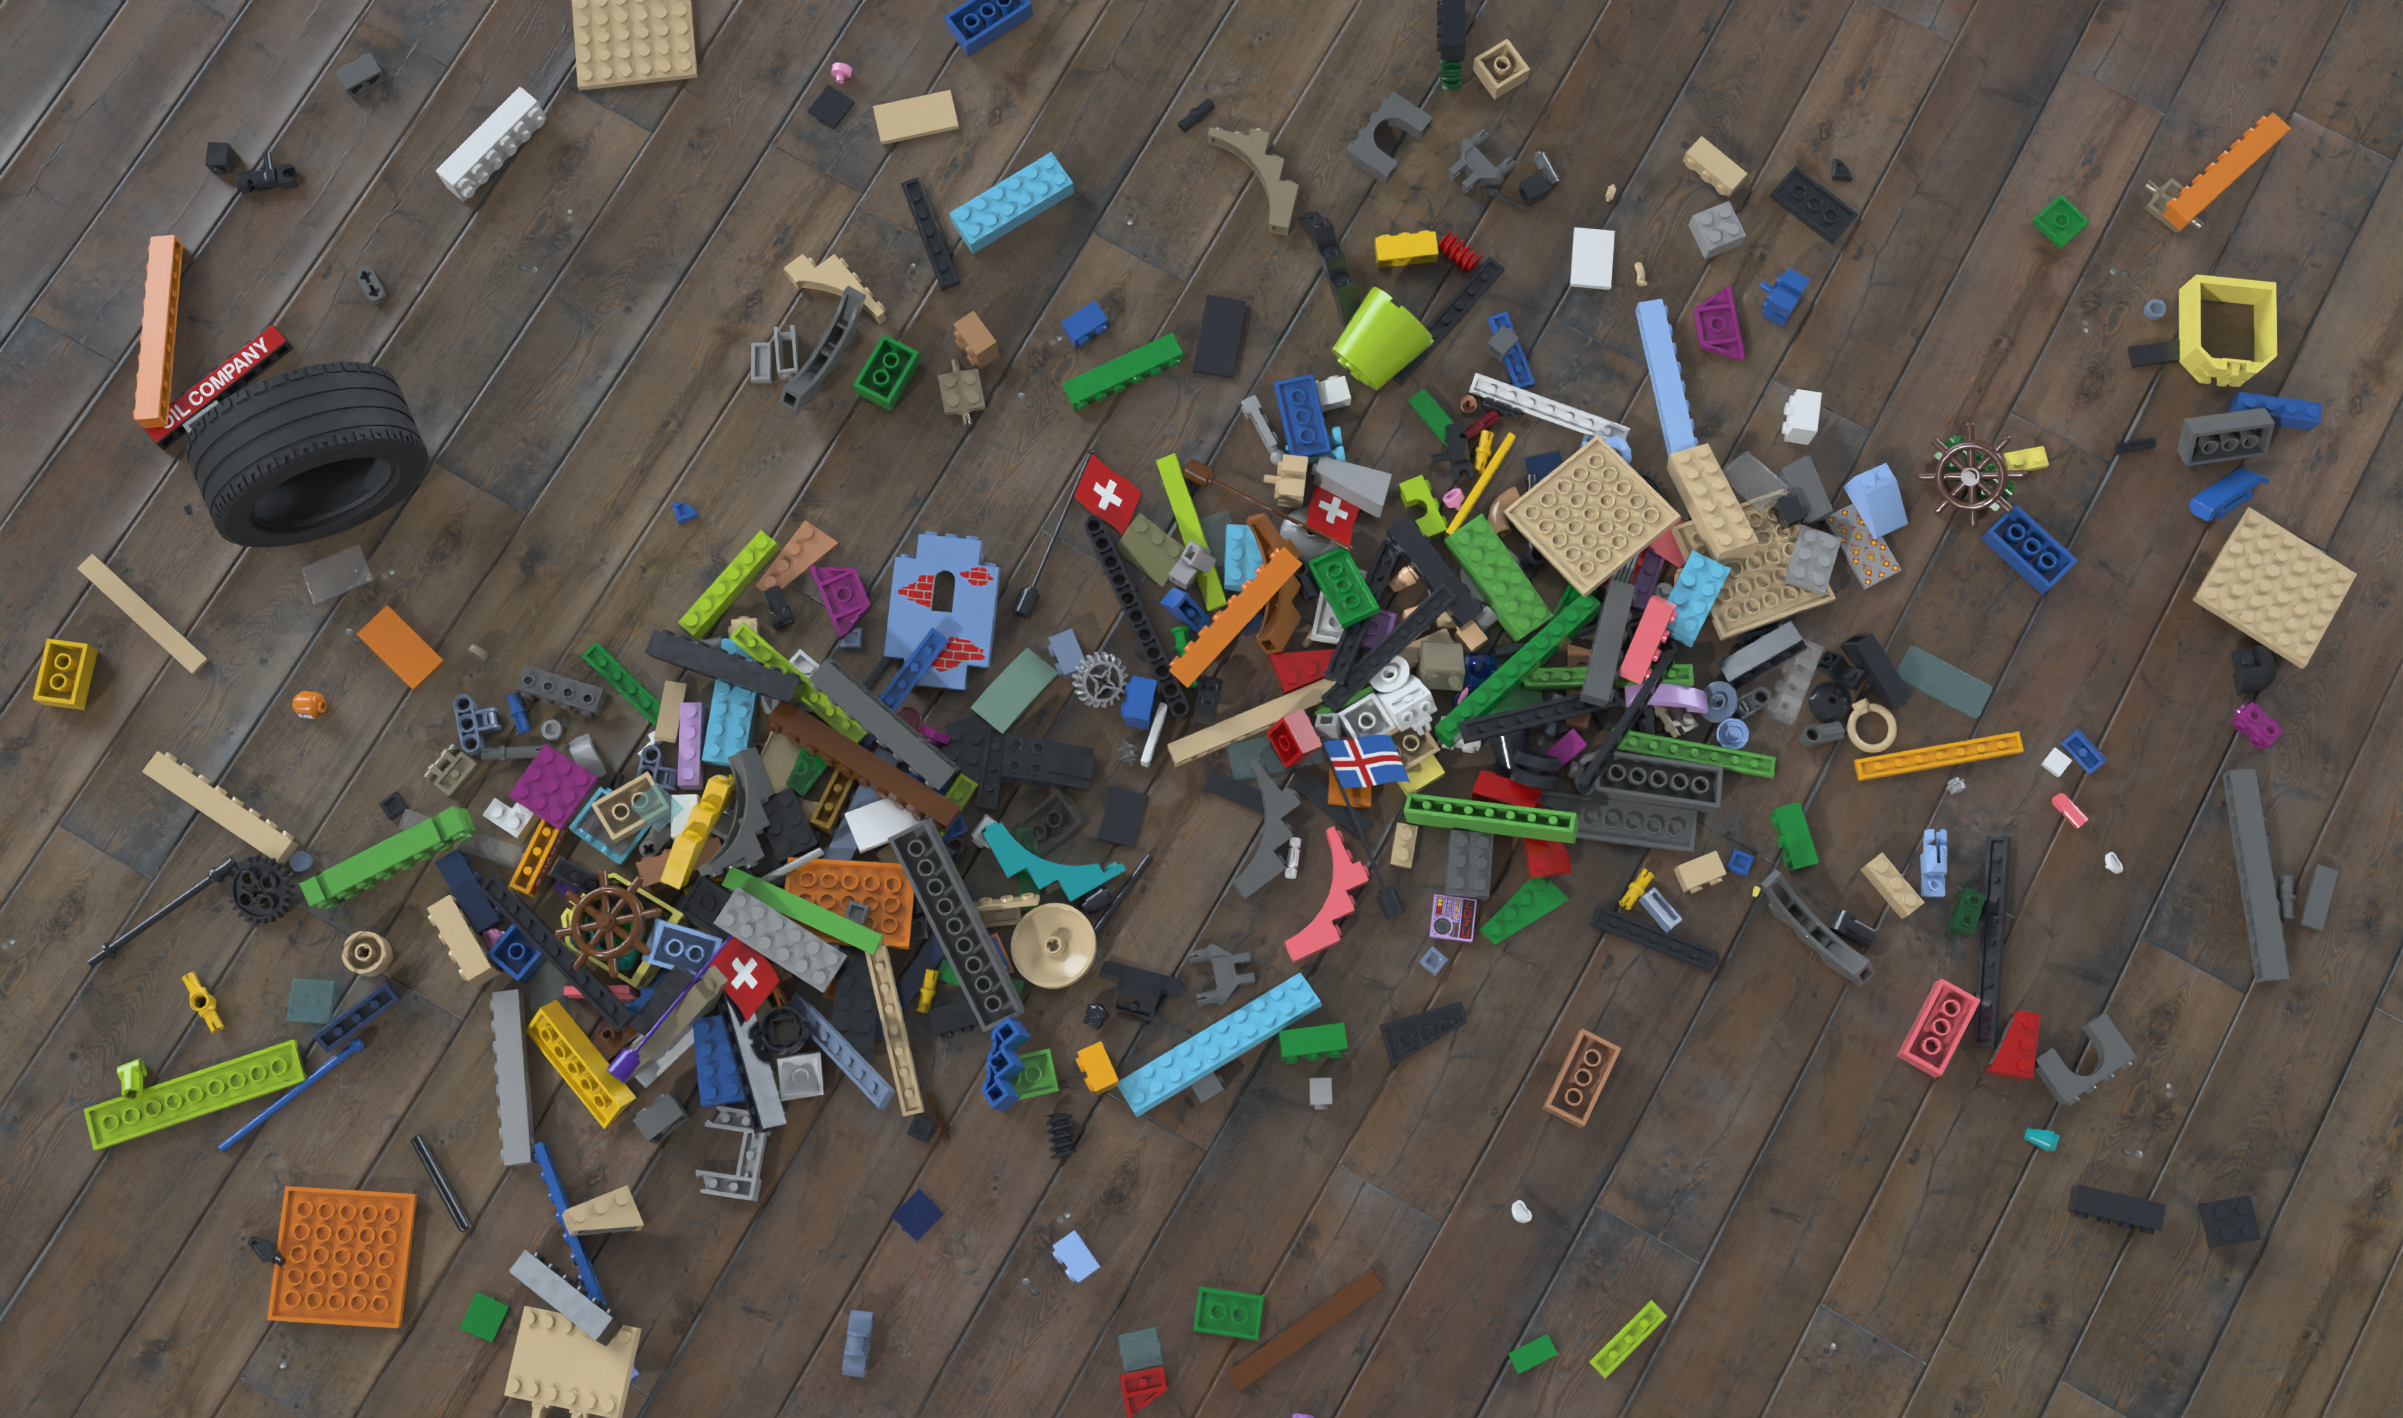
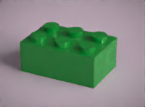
M883 334L853 384L856 394L892 412L921 362L919 352Z
M1344 1023L1279 1031L1278 1034L1281 1061H1286L1287 1064L1300 1063V1059L1308 1058L1309 1062L1321 1060L1322 1056L1329 1055L1330 1059L1340 1058L1348 1049Z

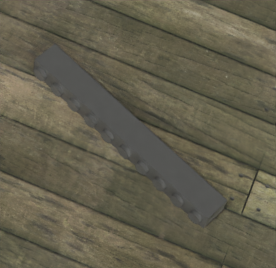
M2256 768L2230 770L2222 775L2256 984L2282 982L2290 979L2291 967L2287 963L2286 958L2288 949L2283 939L2284 924L2280 920L2279 915L2281 906L2276 897L2277 882L2273 878L2272 870L2274 863L2269 854L2270 840L2266 836L2267 820L2263 816L2262 811L2263 798L2259 793L2260 778L2256 774Z

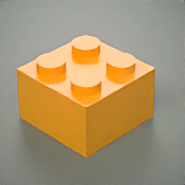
M1101 1041L1077 1052L1079 1057L1076 1058L1081 1072L1086 1071L1088 1075L1084 1079L1090 1092L1095 1091L1096 1095H1099L1120 1084Z

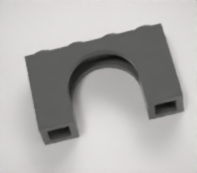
M1394 91L1390 96H1386L1383 99L1382 107L1379 111L1375 110L1372 113L1368 125L1362 126L1358 132V138L1355 141L1352 140L1346 148V159L1384 185L1387 184L1397 171L1398 162L1376 146L1374 142L1375 134L1385 127L1394 126L1403 129L1420 141L1431 127L1433 119L1432 116Z
M2106 1013L2096 1016L2081 1026L2098 1053L2097 1066L2090 1075L2080 1076L2070 1071L2054 1048L2047 1049L2035 1057L2034 1069L2059 1105L2068 1104L2070 1106L2080 1100V1094L2092 1092L2097 1088L2096 1083L2101 1080L2103 1082L2110 1080L2115 1076L2114 1071L2119 1068L2121 1071L2132 1065L2131 1060L2137 1057Z

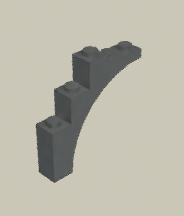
M850 286L845 288L837 311L819 345L801 370L783 386L779 400L780 404L797 412L821 393L826 376L839 366L843 350L856 340L860 327L858 320L866 295Z
M756 746L727 757L735 784L733 823L720 850L708 862L698 868L701 876L708 874L711 877L723 873V868L725 867L727 869L734 866L736 868L741 866L750 868L758 864V859L764 857L756 835L763 833V828L770 825L762 804L769 801L768 797L775 794V791Z
M1256 758L1249 762L1247 766L1255 777L1262 795L1264 828L1254 858L1244 872L1231 883L1243 900L1286 869L1284 866L1286 861L1279 853L1275 854L1274 850L1293 837L1291 833L1293 829L1287 821L1283 822L1281 819L1301 804L1299 802L1301 798L1294 789L1290 790L1287 787L1280 791V783L1275 777L1271 778L1267 774V766L1262 760L1258 761Z
M1775 869L1765 878L1761 886L1771 902L1769 907L1774 916L1793 928L1801 942L1817 951L1825 965L1862 988L1876 973L1870 960L1856 952L1829 930L1795 894L1781 872Z

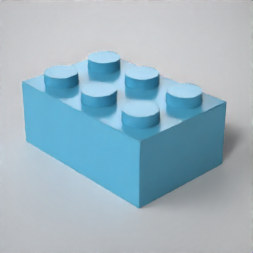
M1227 524L1225 534L1224 591L1242 592L1243 590L1240 587L1248 579L1253 581L1257 576L1255 571L1263 564V559L1256 539L1248 525Z

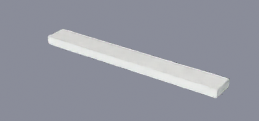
M1479 373L1475 374L1469 390L1470 393L1492 398L1495 402L1498 400L1511 405V408L1517 407L1525 413L1592 437L1599 435L1604 441L1612 437H1619L1626 441L1630 430L1629 427Z

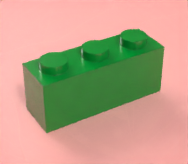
M1800 802L1775 808L1771 812L1770 821L1772 826L1776 827L1778 833L1776 839L1778 846L1784 852L1783 862L1785 867L1789 868L1791 873L1816 866L1819 861Z

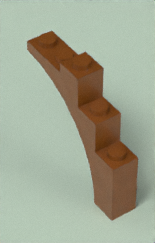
M1265 513L1248 517L1246 523L1256 539L1265 565L1272 560L1269 556L1276 548L1281 550L1285 547L1298 559L1300 552L1290 538L1283 539ZM1294 574L1266 603L1262 625L1255 638L1265 654L1282 652L1302 618L1291 603L1301 587Z

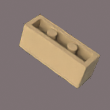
M1702 136L1686 152L1683 159L1689 169L1696 171L1702 180L1712 184L1719 194L1725 195L1727 198L1741 186L1748 174Z
M1883 852L1860 869L1901 919L1907 917L1925 903Z

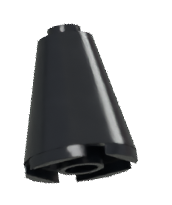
M1529 729L1488 738L1502 777L1510 778L1511 769L1516 766H1522L1514 761L1516 749L1528 750Z

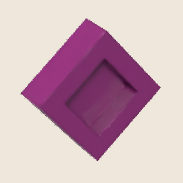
M923 725L920 732L928 736L927 740L936 745L939 742L948 744L951 738Z

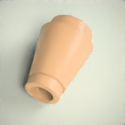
M1404 566L1391 579L1389 586L1395 593L1417 583L1416 581L1419 577L1410 566Z

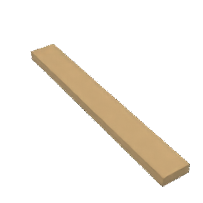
M91 554L77 568L193 675H196L209 661L207 657L94 554Z
M882 943L875 955L866 951L865 954L901 1111L904 1117L922 1113L925 1109L887 944Z

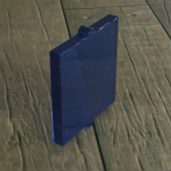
M1559 450L1524 459L1528 470L1527 475L1536 474L1539 481L1563 463Z
M918 1189L892 1217L902 1226V1231H906L917 1242L944 1213L934 1204L933 1199H929Z

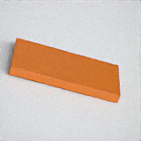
M388 605L357 633L414 691L445 663Z

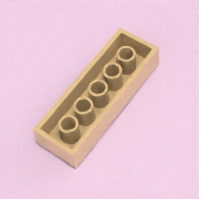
M1709 444L1670 454L1666 469L1712 560L1720 564H1726L1755 555L1759 541Z

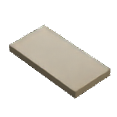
M951 90L873 106L881 145L959 128Z

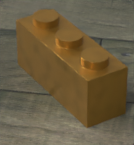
M836 767L810 820L812 829L828 836L832 835L858 780L853 777H846Z

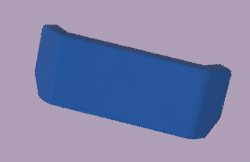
M2240 467L2193 497L2189 503L2191 513L2205 521H2212L2214 515L2222 519L2236 507L2253 499L2252 488L2261 482L2268 484L2270 479Z

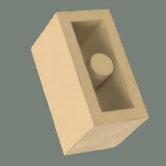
M1717 851L1678 865L1674 869L1683 892L1690 891L1691 894L1702 890V886L1710 883L1713 886L1722 882V878L1727 874Z

